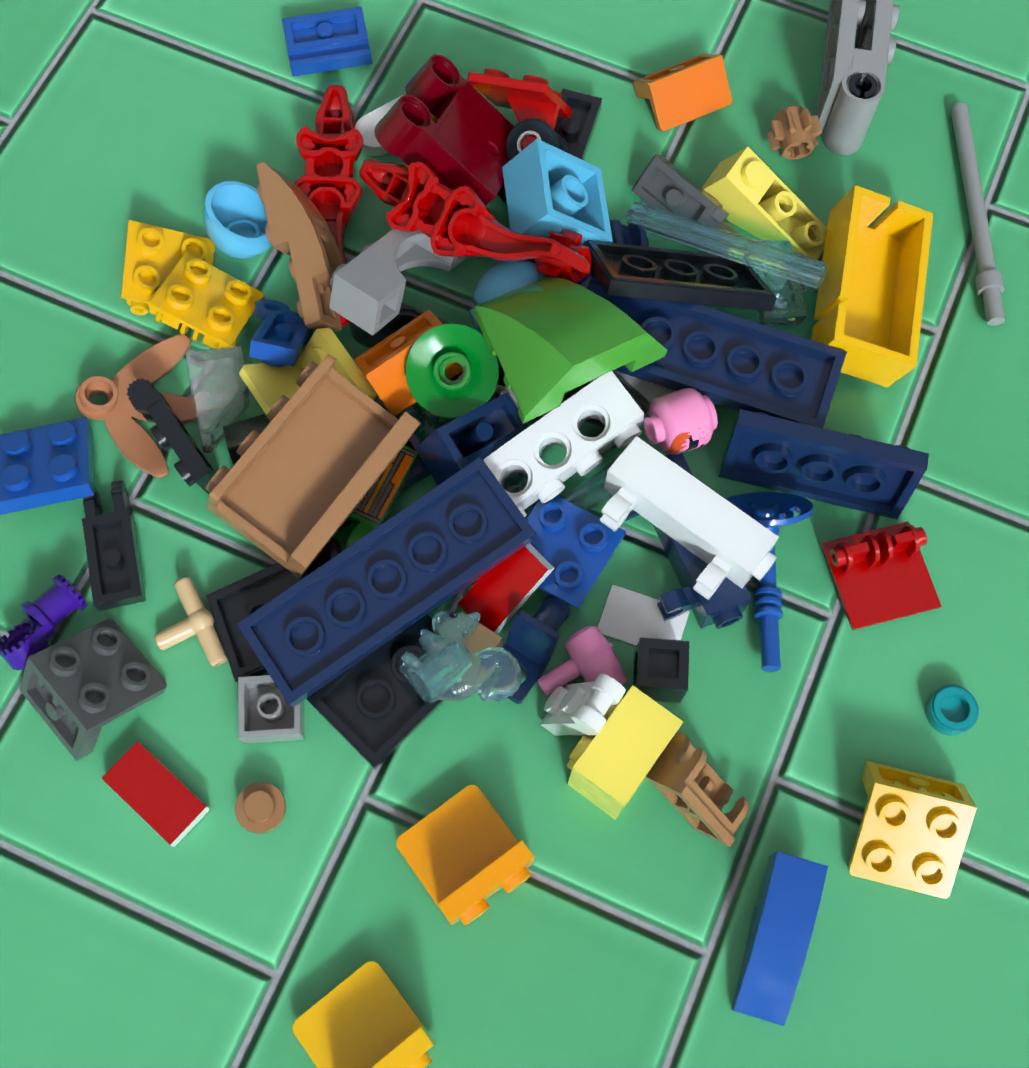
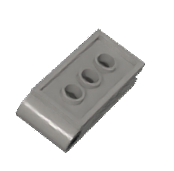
M831 0L816 115H818L822 134L820 135H822L823 143L828 150L835 154L851 155L861 148L885 91L887 65L891 64L896 48V38H890V33L896 27L900 9L899 5L893 4L894 0ZM857 26H858L859 28H858V37H857V47L854 48V47H855L856 28H857Z

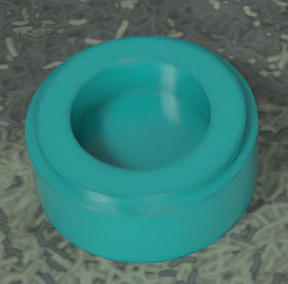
M946 685L930 695L926 702L925 713L928 722L936 731L944 735L956 736L974 726L979 716V707L975 697L967 689L958 685Z

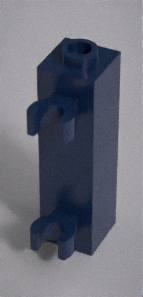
M682 453L665 455V457L692 475ZM632 509L627 518L625 519V521L630 520L640 514H638ZM653 525L682 587L660 595L661 601L657 603V607L663 620L673 619L691 609L701 629L715 624L717 629H721L743 618L742 613L752 599L746 586L742 589L726 577L711 598L707 600L696 592L693 587L697 583V578L708 564Z

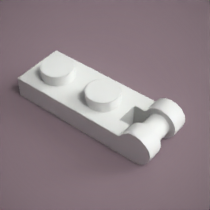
M601 673L592 682L567 684L564 688L560 686L550 695L545 703L544 710L548 713L540 725L555 736L598 735L606 723V719L603 717L610 705L618 704L626 690L618 681Z

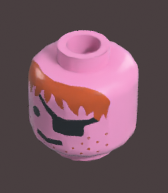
M684 388L658 396L651 402L648 412L649 417L644 419V430L651 444H657L666 454L677 455L702 447L710 441L712 433L718 424L716 409L708 396L702 395L693 388Z

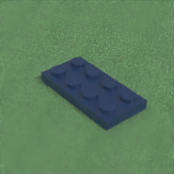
M740 409L721 463L719 477L898 520L927 470L929 453L912 450L902 445H891L866 439L855 434H845L823 429L809 423L789 421L769 416L762 412Z

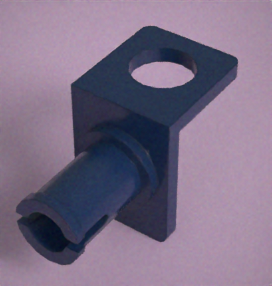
M547 595L533 616L519 610L513 619L506 643L483 672L481 681L514 703L521 704L549 665L560 638L559 633L556 631L571 613L568 604L552 595ZM508 663L519 665L526 674L525 681L518 685H510L504 682L499 675L500 667Z

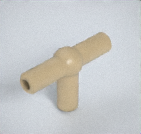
M190 577L178 579L174 584V588L188 618L156 633L154 640L160 650L164 651L197 635L210 666L217 667L227 661V656L214 628L212 613L205 609Z

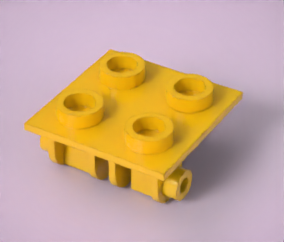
M128 220L120 298L126 299V303L130 306L132 313L146 315L148 309H150L148 306L149 301L185 252L213 266L215 244L209 238Z
M185 252L151 298L148 306L150 307L149 313L156 316L155 321L163 322L176 330L181 326L180 334L185 335L189 328L195 330L192 340L197 342L203 334V344L215 349L219 354L223 351L231 354L238 342L237 337L255 310V303L262 300L265 293Z

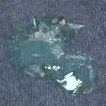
M444 611L435 614L432 619L434 633L427 629H423L420 632L422 637L419 638V642L426 653L420 658L412 653H405L401 657L404 663L400 666V671L424 701L429 703L437 700L461 701L477 693L481 700L485 702L493 699L500 702L509 696H513L519 689L522 671L517 659L509 651L500 647H488L473 655L464 643L477 628L481 618L480 613L474 612L466 615Z

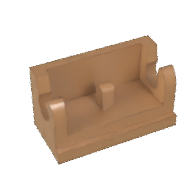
M677 732L648 772L646 778L694 830L730 847L735 840L733 834L748 813L749 803L744 797H741L735 802V806L730 812L723 814L722 809L729 803L734 790L706 762L707 754L701 747L695 749L688 736Z

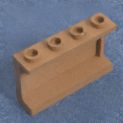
M329 354L319 365L311 361L295 382L300 388L290 399L282 395L266 416L271 421L261 434L253 430L237 449L236 453L241 458L230 470L226 466H222L206 486V489L211 492L206 508L299 579L405 446L420 424L419 421L406 411L398 420L337 373L333 368L336 359Z

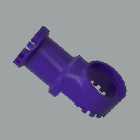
M58 574L53 578L54 584L33 602L25 601L21 604L20 607L27 618L19 625L14 626L13 630H8V637L6 635L1 637L3 642L0 640V655L13 670L24 669L29 656L49 647L48 639L56 633L55 627L76 609L82 611L88 606L85 598L81 596L79 591L73 593L72 590L76 587L72 585L69 588L71 583L64 576Z

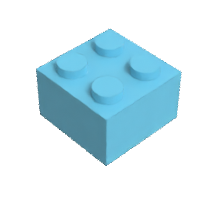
M535 139L502 167L510 230L523 235L546 238L550 236L552 231L561 234L563 230H568L582 235L581 245L587 240L613 242L601 168L539 139Z

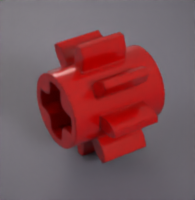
M563 230L561 234L553 231L550 232V236L547 238L558 241L588 260L591 266L589 247L580 244L582 240L581 234L568 230ZM535 258L537 272L545 274V277H558L576 283L583 280L587 275L560 260Z

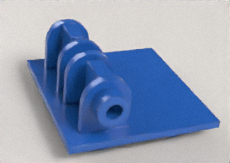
M559 496L546 503H542L539 499L526 519L537 535V538L530 542V544L554 567V570L538 588L567 603L568 606L579 609L622 541L626 531L618 528L614 532L600 521V517Z

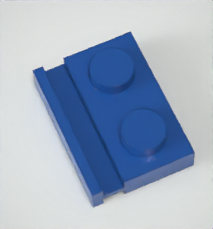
M362 7L282 19L293 77L372 64Z

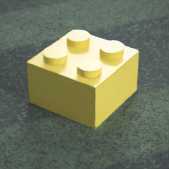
M633 685L617 705H610L603 716L606 719V723L599 734L594 738L591 735H584L570 754V761L566 766L571 770L567 785L614 820L619 816L683 724L681 719Z

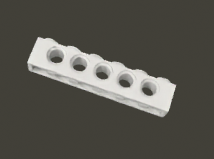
M611 371L595 379L564 401L560 407L550 411L484 458L483 461L502 487L505 478L512 473L519 472L528 477V483L522 491L517 493L506 491L523 516L526 517L527 514L524 510L539 499L542 503L550 501L564 490L565 486L562 482L576 472L580 476L588 474L602 463L604 459L601 455L614 445H617L619 449L624 448L636 436L638 437L642 433L639 427L644 423V412ZM597 419L604 424L605 429L597 437H586L580 433V425L585 420ZM550 446H560L565 449L567 455L561 463L548 465L541 460L543 451Z

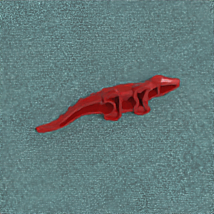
M330 85L327 87L322 104L316 113V132L305 126L296 135L297 148L301 158L305 160L304 176L297 179L295 184L309 197L325 219L336 241L343 263L347 264L344 252V234L353 211L356 209V205L363 194L362 187L354 180V163L358 161L364 143L363 136L359 130L355 129L354 116L345 88L342 85ZM339 314L341 326L344 327L349 320Z
M366 159L359 170L361 179L373 189L381 201L395 207L391 211L386 212V220L389 222V226L404 232L420 231L431 238L433 253L439 256H482L500 261L553 258L570 265L583 274H589L590 264L587 259L558 241L546 237L523 235L506 228L496 220L472 187L464 185L455 190L450 189L440 183L439 177L425 163L419 161L416 163L412 162L406 167L395 162Z

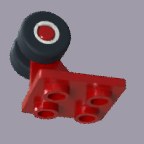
M490 68L484 69L483 74L468 73L467 82L495 106L512 109L518 124L510 131L506 141V153L509 160L513 159L535 139L544 141L571 154L566 140L556 133L554 129L557 117L570 119L572 109L561 99L562 95L553 91L548 86L549 82L546 79L534 75H524L523 80L511 79L505 72Z

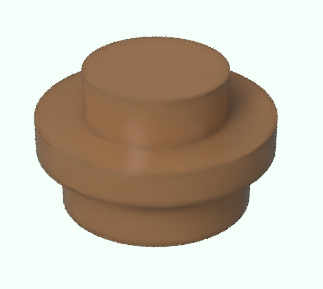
M265 782L254 783L246 787L239 794L235 804V814L238 822L246 830L257 834L267 833L277 828L283 821L286 813V801L282 792L274 785Z

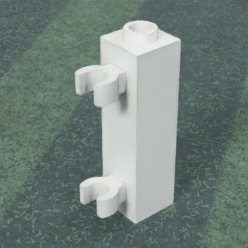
M636 436L607 470L604 489L611 493L613 497L602 509L604 514L600 521L615 532L633 509L698 556L708 565L697 578V583L693 589L707 600L711 598L726 577L742 589L752 576L760 581L777 559L771 553L779 538L777 535Z

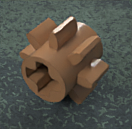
M801 106L784 108L777 113L775 120L770 122L772 130L767 135L771 151L779 149L781 157L789 160L804 158L812 153L815 146L819 144L817 136L822 134L818 115L810 116L808 108L804 109Z

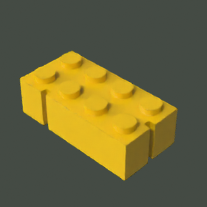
M855 185L829 212L814 319L819 320V322L813 326L811 340L847 351L841 373L888 388L917 366L933 213L897 201L869 228L867 226L890 205L891 198Z

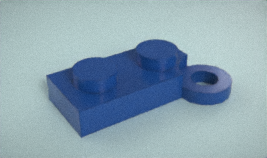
M275 300L257 301L254 314L264 321L251 339L249 357L261 359L265 364L273 367H285L287 365L294 367L314 329L305 326L299 313L290 311L289 306Z

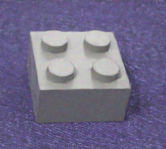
M270 675L238 677V738L244 744L305 740L304 700L295 707L288 705Z

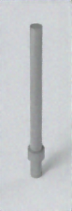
M958 103L952 106L951 116L979 273L975 277L978 296L983 298L987 324L989 326H997L1005 322L1001 294L1005 290L1001 271L996 270L968 106L965 103Z

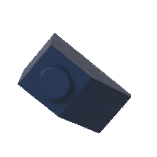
M507 392L437 428L415 450L438 486L477 458H486L529 426L527 423H522L518 414V408Z

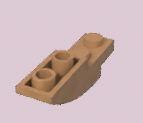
M265 162L257 164L256 168L259 178L257 192L261 202L264 204L268 222L265 225L266 236L273 248L291 256L289 259V270L297 284L299 294L297 309L300 318L305 323V326L314 330L318 328H331L333 332L342 330L339 314L330 309L329 304L332 292L330 280L336 268L343 264V259L325 219L309 197L287 176Z

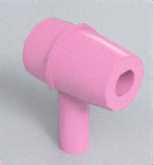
M596 625L584 627L572 634L564 645L571 659L537 680L546 696L580 675L585 682L595 681L600 673L608 675L621 685L628 681L621 663L612 648L613 644L607 641Z

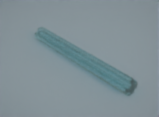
M639 202L632 203L626 213L628 225H641L647 233L813 288H819L827 274V265L822 261Z

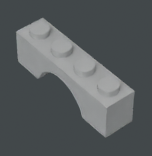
M391 227L386 235L374 244H367L361 253L349 263H343L336 268L330 280L332 292L329 308L373 336L400 313L406 279L401 274V271L413 267H433L450 272L468 256H439L433 253L430 237L418 230L415 232H404Z

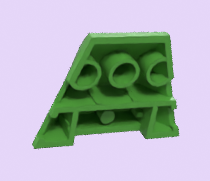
M545 277L475 306L473 312L491 354L498 357L505 372L503 381L507 389H512L519 404L518 414L523 424L560 407L564 393L623 365L631 372H634L665 357L668 351L610 301L579 284L558 277Z

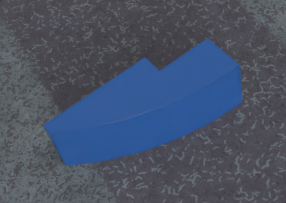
M778 851L769 856L759 904L757 907H754L732 1011L781 1026L785 1025L812 937L828 866Z

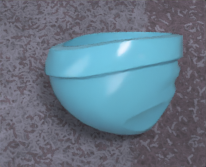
M224 181L214 185L208 191L203 208V223L210 240L223 254L236 259H249L262 254L272 246L265 232V225L268 223L265 207L255 187L238 181Z

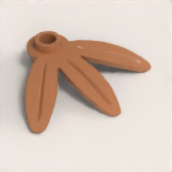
M182 334L161 341L142 352L124 366L112 380L103 376H93L86 379L78 386L75 393V403L78 410L89 419L104 420L106 429L120 452L140 470L157 478L166 476L169 468L163 454L153 439L132 419L135 418L148 422L131 404V401L128 399L127 389L129 384H132L137 378L139 380L143 378L145 381L148 380L154 384L168 374L180 362L191 346L190 337ZM161 393L182 423L205 418L211 412L210 407L201 401L189 397ZM95 395H101L107 399V402L104 405H95L91 403L90 399Z

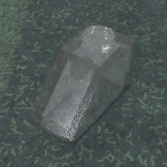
M241 346L186 353L189 384L203 454L213 453L225 438L223 426L236 423L249 407V388L239 375V371L243 365L253 363H244Z

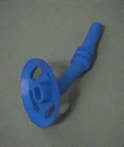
M753 492L726 498L727 501L775 535L779 534V527L795 524L808 518L813 513V503L810 500L789 493ZM796 511V512H798L800 515L794 517V513H793V512ZM775 545L771 550L773 555H775ZM775 560L760 581L757 579L758 589L753 592L755 599L754 608L756 609L754 617L759 620L761 669L766 672H776L781 669L778 620L783 617L781 609L782 592L777 588Z

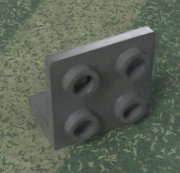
M107 619L29 656L19 690L77 761L93 752L103 725L164 693L167 684L115 621Z

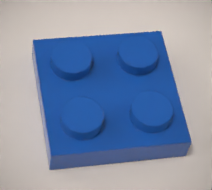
M87 417L0 434V515L94 496L92 428Z

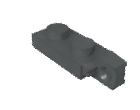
M654 155L631 189L691 241H698L704 246H707L712 241L725 251L726 249L732 250L742 237L732 226L724 222L729 213L722 208L723 205L662 155Z

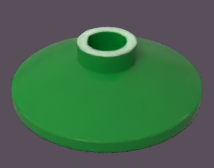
M443 324L429 329L416 340L407 357L406 380L412 396L425 410L440 417L459 418L486 404L493 396L498 384L499 362L497 356L491 354L486 340L480 332L465 325ZM457 362L462 366L463 374L460 379L453 381L448 378L446 371L451 363Z

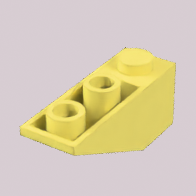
M748 146L720 162L702 186V189L723 205L722 208L729 213V216L726 218L728 222L805 265L813 266L824 251L827 227Z

